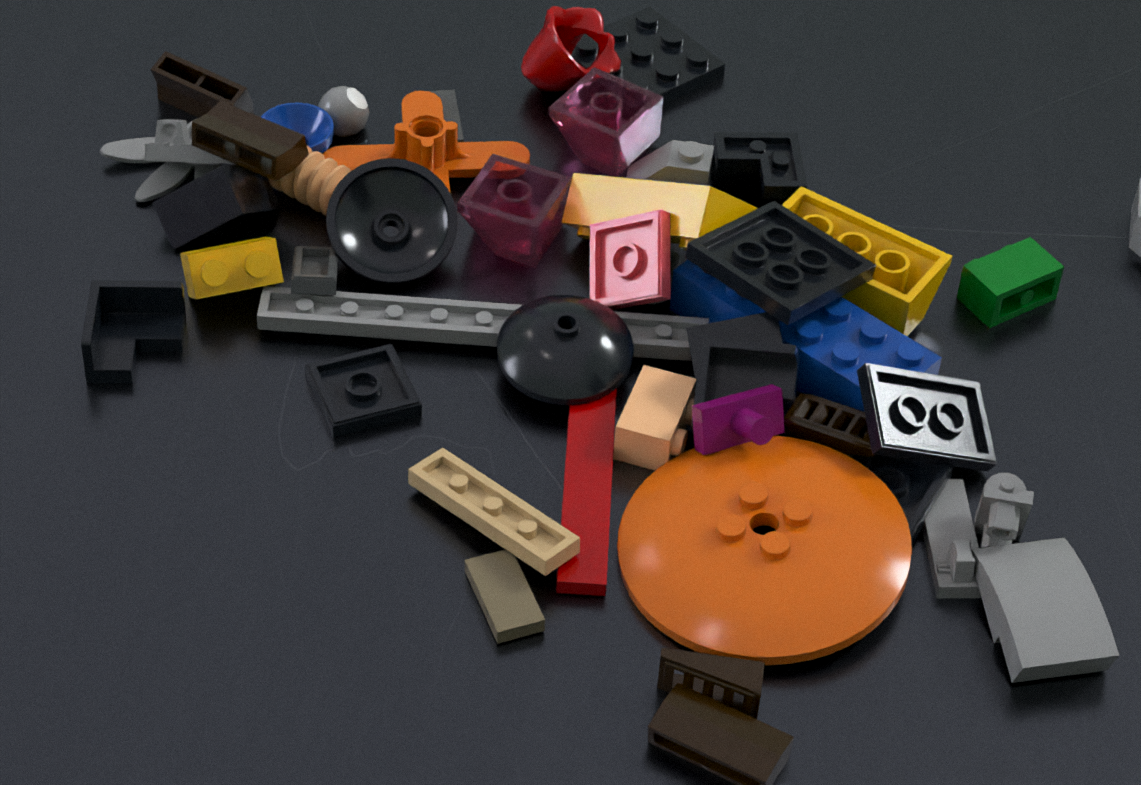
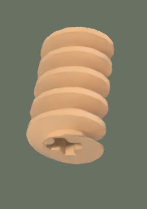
M307 146L309 155L293 172L277 181L269 179V182L276 190L283 191L289 197L296 198L302 204L309 205L313 210L322 212L326 216L329 200L334 189L351 170L345 165L338 166L337 162L332 158L325 159L324 155L318 151L312 152V149Z

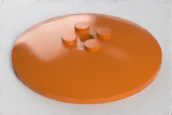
M773 436L764 445L747 442L707 455L693 448L660 466L644 480L628 502L618 530L617 551L621 577L630 598L646 619L663 634L699 653L765 662L764 665H782L809 661L830 655L852 645L874 630L890 614L905 589L910 572L912 546L909 525L902 507L886 484L860 462L830 447L793 437ZM758 526H770L776 531L761 535L755 533L753 529Z

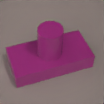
M770 384L692 405L695 450L707 455L747 442L764 445L773 436L785 433L782 388Z

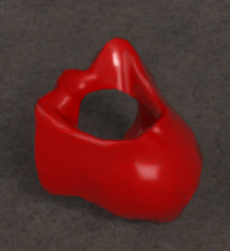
M553 6L547 10L543 29L531 42L523 57L521 72L531 84L543 92L569 91L590 79H596L617 72L621 67V60L614 51V36L603 30V17L598 10L582 7L564 9L559 6ZM584 34L595 40L599 46L595 61L587 69L583 68L571 56Z

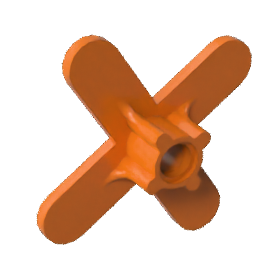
M421 90L411 92L402 99V123H397L394 126L395 144L341 145L332 147L323 153L325 159L332 158L337 162L338 166L345 165L351 171L362 164L378 159L393 158L411 161L433 172L446 185L449 192V178L513 177L525 172L530 164L528 148L518 142H458V124L453 121L444 120L440 97L432 92Z

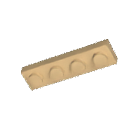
M443 447L408 469V484L544 576L580 553V537Z

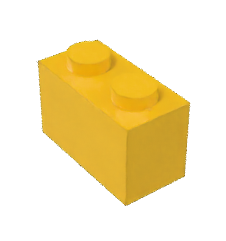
M266 236L180 253L188 296L194 299L284 282L276 238Z

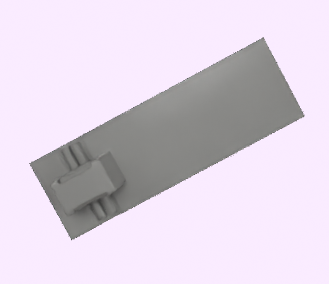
M158 120L155 142L145 144V161L234 164L192 146V143L189 142L186 120Z
M949 479L927 515L922 528L936 598H981L974 572L975 558L971 549L979 548L964 482L963 479Z

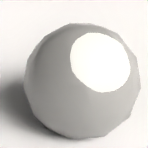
M338 86L331 88L322 95L318 104L319 108L325 110L331 116L334 125V136L345 138L356 135L365 127L368 120L369 108L363 94L352 87Z

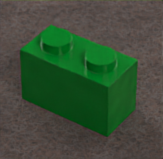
M1029 237L1017 243L1006 245L996 252L979 259H973L963 265L956 298L987 327L992 328L1055 300L1064 266L1034 239Z

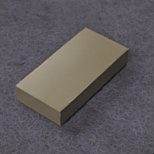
M505 549L465 560V573L497 644L545 631V618L515 555Z

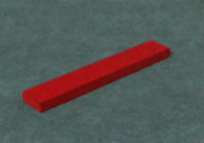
M617 388L598 400L585 404L569 405L561 525L580 537V553L558 567L556 593L606 596Z

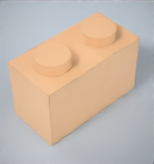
M643 365L615 428L613 459L655 471L674 458V456H680L684 453L688 438V430L685 429L687 425L691 426L692 405H694L697 379Z

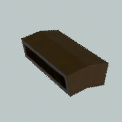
M167 51L162 54L150 69L157 83L158 99L198 118L207 114L220 100L254 114L253 102L247 87Z
M221 100L207 114L192 121V146L274 181L293 172L309 155L303 134Z
M677 683L663 700L648 725V743L736 785H773L789 760L794 736L680 683Z

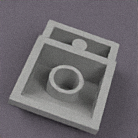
M1065 537L971 549L972 555L975 558L974 572L994 644L1001 643L1012 683L1106 671L1120 656L1095 587L1084 565Z

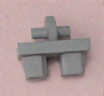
M998 473L992 475L984 484L973 520L975 534L982 535L980 548L1012 544V540L1020 541L1033 505L1034 492L1027 491L1023 481L1016 475Z

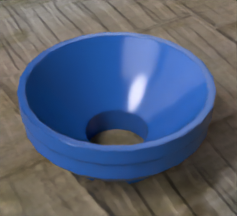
M299 102L285 103L269 109L261 116L266 120L303 134L306 144L312 149V152L318 151L323 153L332 143L334 133L333 120L325 110L315 105Z

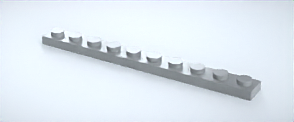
M263 286L257 312V329L497 347V339L503 323L510 314L522 305L336 291V295L291 294V288ZM614 311L625 322L631 333L634 345L633 357L692 361L686 328L709 323V318Z

